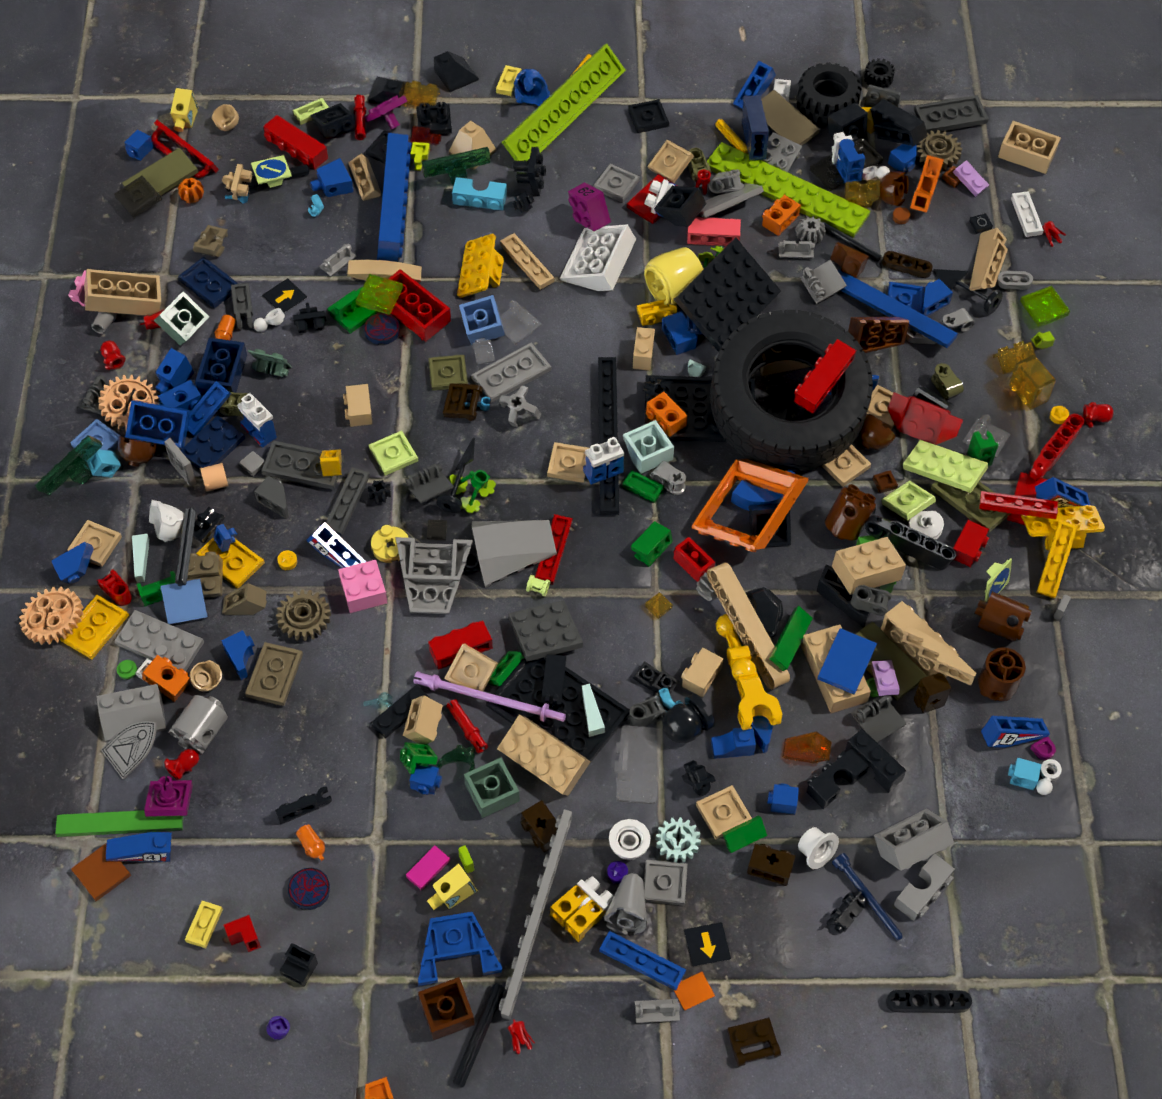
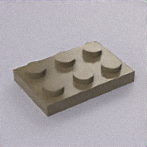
M264 642L245 692L246 697L284 706L303 652Z

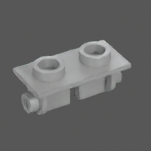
M783 240V242L778 243L779 258H814L815 243H811V241H799V243H796V241Z
M344 244L335 254L331 255L328 259H324L319 268L332 277L347 265L349 260H353L357 256L351 252L352 247L350 244Z
M678 999L635 1001L636 1023L680 1021V1004Z

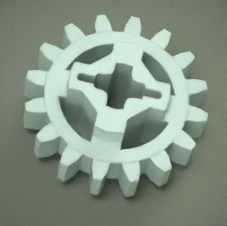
M679 817L678 822L671 818L670 824L664 821V828H658L659 834H656L655 839L658 841L656 848H661L660 855L667 854L666 860L672 857L674 862H677L681 858L684 863L687 856L692 859L693 852L698 853L699 848L697 846L701 844V840L698 839L700 838V832H695L696 825L689 826L690 820L684 823L682 822V817ZM678 834H679V835H680V836H679L680 842H679V845L677 846L676 838H677V836H678Z

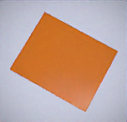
M703 972L681 981L677 990H674L684 1011L715 996Z

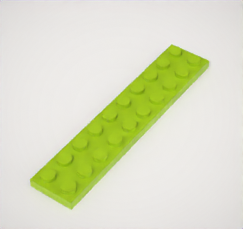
M608 44L603 45L501 142L514 160L524 161L530 159L532 147H539L541 153L626 71Z
M723 142L720 143L707 160L712 172L717 174L736 169L740 170L741 183L761 185L764 190L761 195L774 201L786 195L801 205L800 213L811 218L814 216V219L820 218L821 222H825L853 238L870 215V210L762 160H750L747 153Z

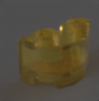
M868 180L866 184H860L858 181L845 182V198L847 201L865 208L872 206L873 202L879 200L880 180Z

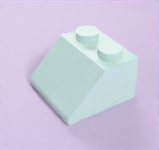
M656 420L623 434L631 460L640 474L656 468L662 461L669 462L673 460L674 446Z

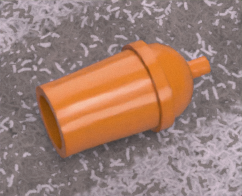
M230 315L222 316L214 333L215 339L232 340V333L236 322L234 317Z
M307 824L299 828L296 835L303 845L307 856L319 858L323 861L324 857L322 855L325 852L324 841L318 837L311 825Z

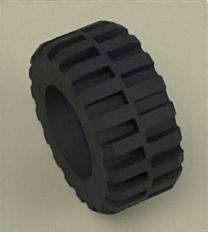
M820 63L816 67L808 68L802 74L798 83L796 104L799 111L808 120H813V123H821L823 126H827L829 115L853 103L859 105L862 89L859 78L855 76L856 74L852 70L849 71L847 67H841L837 63L835 65L831 63L822 65ZM819 92H833L839 96L826 97L819 94Z

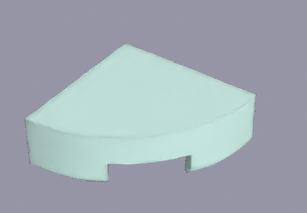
M689 360V376L702 377L706 366Z

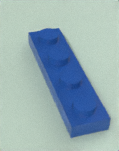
M611 931L608 932L599 949V952L675 991L686 973V969Z

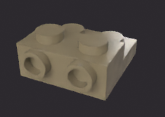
M206 552L205 556H198L194 553L190 554L187 581L200 578L204 598L222 596L223 560L215 552Z

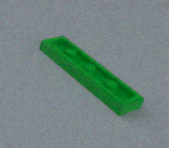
M799 605L794 608L769 658L783 672L788 669L803 639V635H805L813 619Z

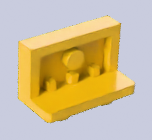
M664 299L637 305L636 310L642 326L662 322L663 317L677 313V306L664 305L666 300Z

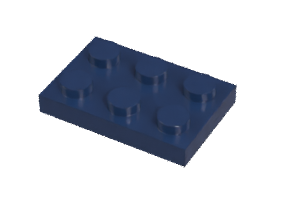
M216 416L181 449V452L192 465L200 470L203 467L219 464L245 439V434L219 416Z

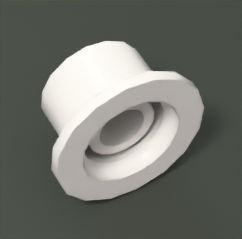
M621 820L610 830V847L616 855L624 860H634L642 856L650 845L649 830L637 820Z
M813 827L801 837L798 850L807 856L806 861L810 868L818 869L833 857L838 848L839 839L834 833L824 834L817 827Z

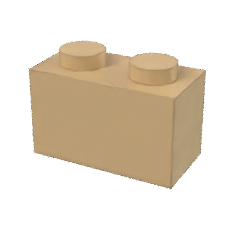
M637 327L633 369L651 371L655 329Z
M368 384L346 386L347 394H343L344 405H348V409H345L346 420H350V427L371 425L372 415Z
M702 648L699 654L697 652L694 654L691 660L692 665L690 668H685L681 676L683 679L682 687L702 698L718 675L723 664L722 657L705 648Z
M424 695L413 699L403 736L420 744L433 742L437 736V727L442 716L443 705Z

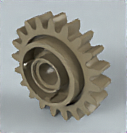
M931 130L930 135L927 133V137L917 144L916 158H920L919 162H925L927 155L944 159L942 167L946 170L947 165L951 168L953 164H957L958 160H960L962 154L961 143L957 142L958 138L952 139L953 134L947 136L946 131L940 134L939 130L935 134Z
M303 589L300 595H297L295 591L293 592L294 597L286 595L287 602L280 601L282 607H277L279 614H276L278 627L282 629V633H287L288 638L295 635L296 641L299 640L300 636H303L304 641L307 640V636L314 639V633L321 636V629L327 630L326 623H330L331 616L329 603H326L325 597L320 598L318 592L312 596L311 590L305 594Z

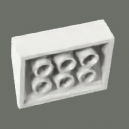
M628 224L603 226L596 231L584 228L560 280L595 291L613 290L636 241Z

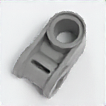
M736 169L717 173L710 181L709 189L716 194L743 189L744 185L741 183L739 176L740 170Z
M965 308L946 314L942 319V325L958 334L970 330L975 325V321Z
M662 461L650 474L652 480L664 485V488L672 494L680 495L684 493L685 474L668 462Z

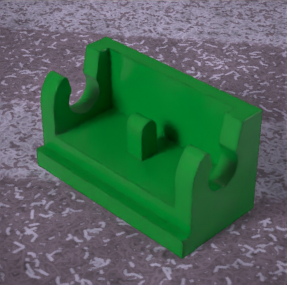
M979 431L974 432L967 455L987 462L988 466H991L998 443L995 442L989 431L986 432L988 437L986 440L981 437Z
M654 521L631 545V550L636 552L634 557L650 567L673 542L671 530Z
M174 571L170 572L171 577L141 587L140 583L136 584L144 607L163 600L161 585L175 583L176 575Z

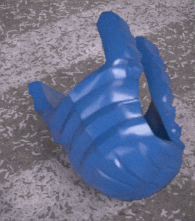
M524 69L516 76L514 95L518 103L540 106L550 96L548 85L537 70Z

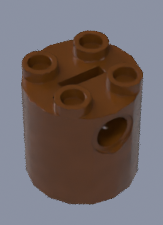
M853 484L842 488L825 519L826 527L838 539L857 540L865 527L866 520L875 509L876 498L872 494H865Z
M992 591L988 602L980 599L974 614L981 616L977 628L1015 642L1016 639H1021L1024 628L1021 626L1023 621L1028 622L1032 610H1029V605ZM1015 615L1019 621L1016 625H1010L1007 622V618Z
M997 648L988 654L978 678V685L982 696L995 701H1009L1012 698L1026 670L1025 661L1018 652L1010 648Z

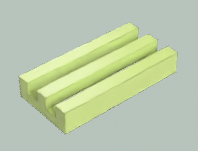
M321 98L294 109L293 115L296 116L297 121L299 120L300 125L312 121L311 114L329 107Z

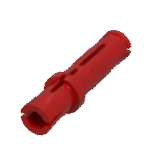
M356 95L354 97L355 107L353 108L356 125L355 138L357 140H364L366 138L364 116L367 112L365 97L363 95Z
M457 699L451 700L452 706L448 703L446 707L465 733L464 737L472 743L477 753L484 752L482 747L486 750L488 745L479 734L480 730L474 727Z

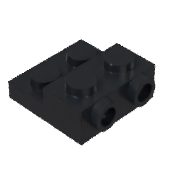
M341 103L311 114L312 121L318 126L319 132L325 138H332L338 133L349 131L356 126L353 114Z

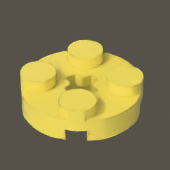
M384 525L373 535L371 548L378 560L385 563H392V561L397 559L400 561L395 537L409 538L402 529ZM393 542L395 546L387 547V543Z

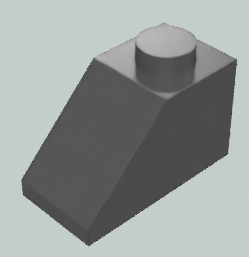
M267 476L254 491L256 501L287 519L289 514L284 484L277 478L274 479Z

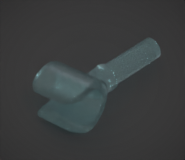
M383 692L379 695V698L364 701V706L383 704L388 708L393 705L388 699L393 697Z

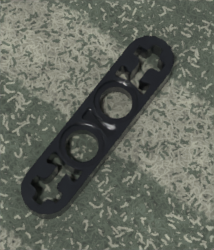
M893 990L889 993L886 1004L893 1012L964 1013L969 1010L972 1004V997L968 992L962 990ZM894 996L902 1001L899 1006L894 1001H891L894 999ZM906 996H909V998H908V1006H906V1004H907V1001H905ZM920 996L924 1000V1005L920 1007L914 1005L912 998ZM937 996L943 997L946 1005L943 1007L937 1006L934 998ZM959 997L966 1001L964 1006H961L960 1002H953L952 1007H950V1001H958Z

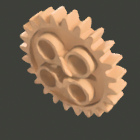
M123 375L122 380L116 376L115 382L109 380V386L104 384V389L100 391L101 397H99L98 403H100L99 410H101V416H106V422L111 420V426L118 424V430L124 426L126 431L131 406L129 400L132 391L136 390L132 400L160 405L158 403L159 398L156 396L157 390H152V384L147 386V380L141 382L140 376L136 380L133 379V375H130L129 379ZM120 391H126L127 393L122 394ZM138 397H144L145 399L139 400ZM129 403L127 413L125 416H123L126 410V404ZM114 406H119V407H121V408H120V409H115V408H113V407H114Z
M52 587L50 592L45 589L44 594L37 592L38 597H31L32 602L25 603L27 609L21 610L24 614L19 616L21 619L19 623L22 627L21 630L29 640L32 639L34 643L39 641L41 645L45 641L50 645L52 640L58 643L59 637L66 639L65 634H73L71 629L78 628L76 622H82L80 616L84 615L82 611L84 607L74 591L71 592L69 588L64 591L62 587L58 590Z

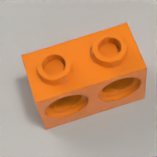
M783 195L774 202L770 209L764 211L762 226L779 236L799 217L801 205L788 196Z
M665 392L647 402V417L650 420H656L669 437L687 426L688 415Z

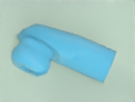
M317 194L311 197L314 205H311V209L308 208L309 214L313 217L318 216L324 208Z
M668 688L659 690L663 706L668 710L672 706L682 703L680 700L674 702L671 699Z

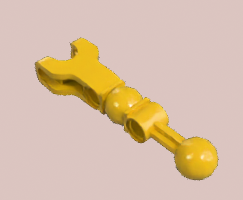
M727 613L721 615L716 622V631L727 639L730 647L727 649V659L732 670V676L737 681L741 697L737 718L742 730L752 729L751 724L755 716L766 717L771 725L781 724L782 711L778 699L764 691L756 665L751 661L752 657L749 647L747 645L741 646L737 632Z

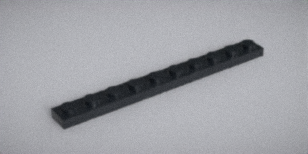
M598 357L599 444H602L612 437H615L618 441L616 357ZM619 474L610 478L606 475V479L600 481V515H619Z

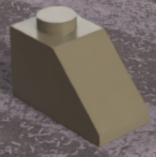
M249 583L224 596L222 614H256L265 609L267 591Z

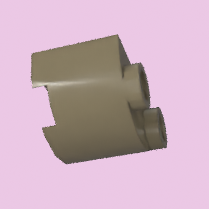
M208 225L201 232L200 239L194 243L193 251L220 257L225 249V246H222L224 238L228 236V230Z

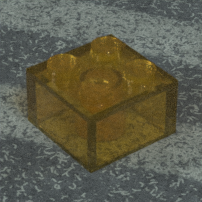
M1033 354L1016 363L1009 385L1012 391L1016 392L1021 398L1022 403L1032 410L1048 402L1056 379Z

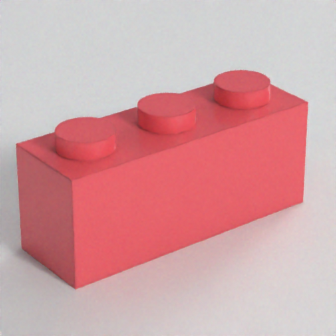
M696 217L688 227L687 244L727 246L734 238L740 241L741 220Z

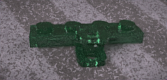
M488 147L422 161L423 176L428 178L448 173L451 184L454 186L456 177L467 179L466 169L489 164L490 151Z
M89 435L82 439L72 451L41 478L35 485L37 490L51 495L69 477L76 483H86L93 476L90 468L86 467V461L103 446L100 440Z

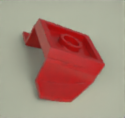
M893 392L887 408L899 432L934 445L957 437L963 419L951 415L949 410L913 396L905 397Z

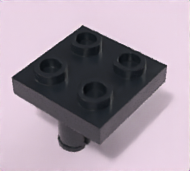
M438 102L436 105L425 103L424 106V103H421L419 106H416L419 136L452 134L450 104L442 102L441 105Z
M532 147L530 159L524 161L514 160L513 169L514 172L527 171L517 172V183H530L533 196H540L541 189L544 188L543 176H546V166H543V154H540L539 147Z

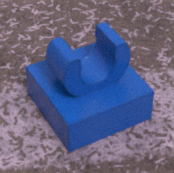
M224 524L216 526L213 538L221 552L229 550L230 544L236 541L234 536L237 535V532L234 528L227 530Z

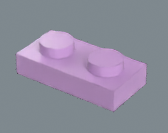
M967 160L953 171L975 197L989 186Z
M892 660L872 661L871 668L879 696L899 695L900 688Z

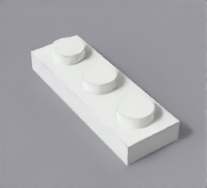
M1029 191L1012 193L1011 200L1025 237L1042 235L1044 230Z

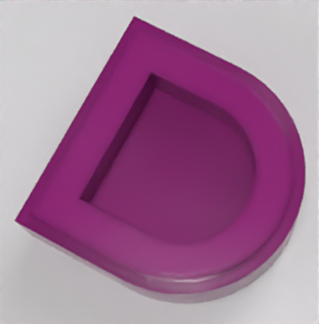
M1044 737L1030 747L1041 760L1051 759L1056 752L1055 744L1049 737Z

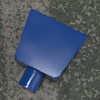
M341 158L316 170L318 179L310 182L313 192L322 189L326 197L354 192L352 179Z
M172 348L169 350L156 371L160 382L155 389L162 394L168 389H173L187 382L195 371L185 355Z

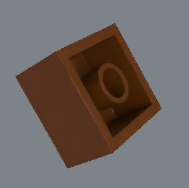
M460 977L418 992L419 1001L433 1040L475 1025L474 1016Z

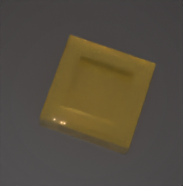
M659 592L645 603V607L659 619L673 608V604Z

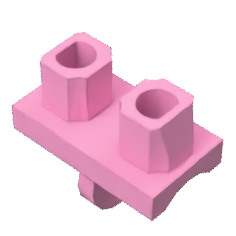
M86 271L83 272L82 276L76 277L75 285L77 288L76 290H70L68 294L73 302H79L82 307H85L84 282Z

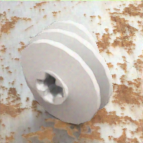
M921 511L909 520L908 527L938 539L942 533L944 521L936 511Z

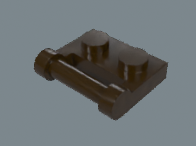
M450 383L443 410L444 417L466 418L469 421L476 420V408L483 388L480 385ZM472 393L469 410H464L467 394Z
M770 1017L727 1028L738 1067L745 1065L746 1062L774 1056V1058L781 1056V1050L777 1043ZM768 1042L770 1044V1047L756 1050L743 1054L741 1051V1049L765 1044Z

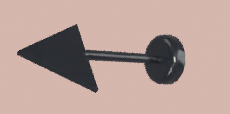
M934 269L937 278L951 291L956 285H959L985 299L984 310L987 313L992 314L1000 305L1003 292L994 290L987 296L978 290H970V286L961 282L968 271Z
M472 438L455 469L459 471L451 494H443L437 498L436 504L438 507L447 512L458 513L462 510V502L455 497L465 465L474 460L475 438Z

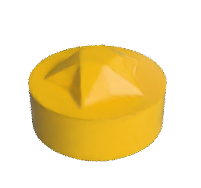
M1055 406L1052 408L1049 416L1052 422L1063 424L1069 416V411L1063 406Z
M286 550L278 555V565L281 569L291 570L296 567L297 556L293 551Z

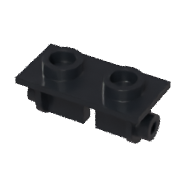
M849 892L842 899L843 904L831 912L829 915L830 919L826 924H835V930L838 933L846 932L854 921L849 914L851 913L856 918L866 907V900L863 897H859L862 892Z

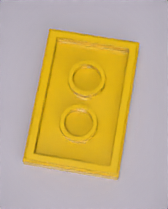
M212 538L196 554L198 556H205L206 552L219 554L223 560V578L237 589L265 563L264 559L237 539H235L234 543L230 544L228 551L221 552L214 538Z
M96 595L83 610L84 615L80 616L82 622H76L78 628L71 629L73 634L66 633V639L60 637L61 642L90 659L97 655L129 616L127 611L99 595Z

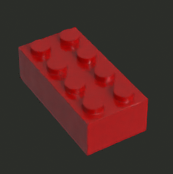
M401 269L375 288L376 303L396 317V319L425 342L451 322L450 308Z

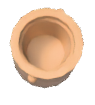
M223 463L200 468L206 492L228 487Z

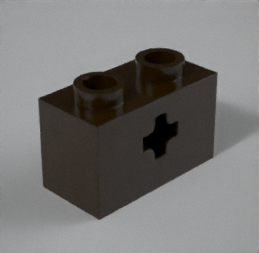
M939 672L920 679L914 696V702L923 714L941 708L946 704L951 686L943 673Z
M543 800L521 812L520 824L525 832L529 831L533 836L531 839L537 848H541L544 853L552 848L549 847L551 837L556 835L558 830L555 827L557 820Z
M755 844L747 874L787 886L795 855L786 850L772 849L766 844Z

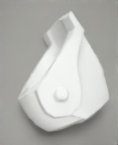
M152 500L149 523L154 524L157 538L164 542L179 538L182 533L184 513L173 506Z

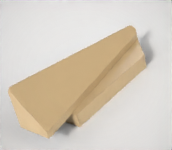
M998 228L980 234L969 288L972 291L995 287L1008 251L1004 245L1007 239Z

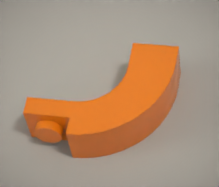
M927 155L917 189L914 192L910 206L911 209L927 213L944 159Z

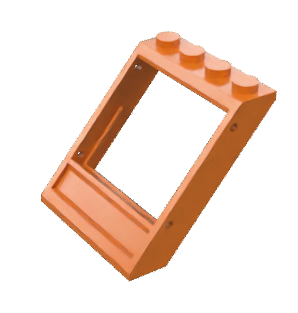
M746 458L736 459L692 524V529L698 530V533L701 535H712L715 540L730 541L729 544L733 546H744L747 551L757 552L758 549H765L806 486L809 478ZM737 480H745L752 485L784 495L770 519L756 537L716 524L711 520Z

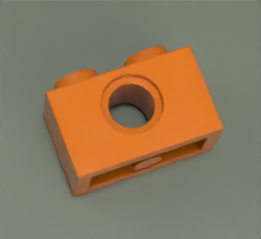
M159 655L153 659L142 673V680L149 685L158 684L160 692L174 702L190 683L189 674L185 670L177 669L168 658H162ZM164 674H170L173 678L170 680H165L162 678V676Z

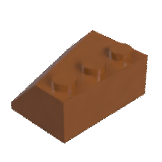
M851 317L848 332L855 338V341L857 340L863 351L868 353L903 345L910 322L908 319L901 317Z

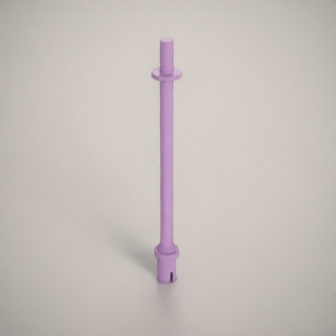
M417 671L414 676L417 677V679L413 680L414 684L429 687L430 690L435 691L441 688L540 715V721L543 722L547 717L564 722L566 717L564 713L549 710V704L546 703L543 707L534 706L442 681L435 674L431 676Z

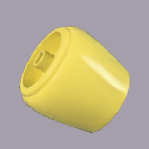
M682 247L651 259L644 270V277L648 289L657 301L666 299L664 305H677L674 298L703 270V267L692 250Z

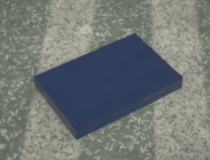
M202 257L178 276V280L214 309L232 295L231 285L238 284L205 257Z

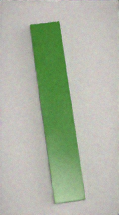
M144 810L57 815L55 834L57 837L182 831L183 816L145 817Z

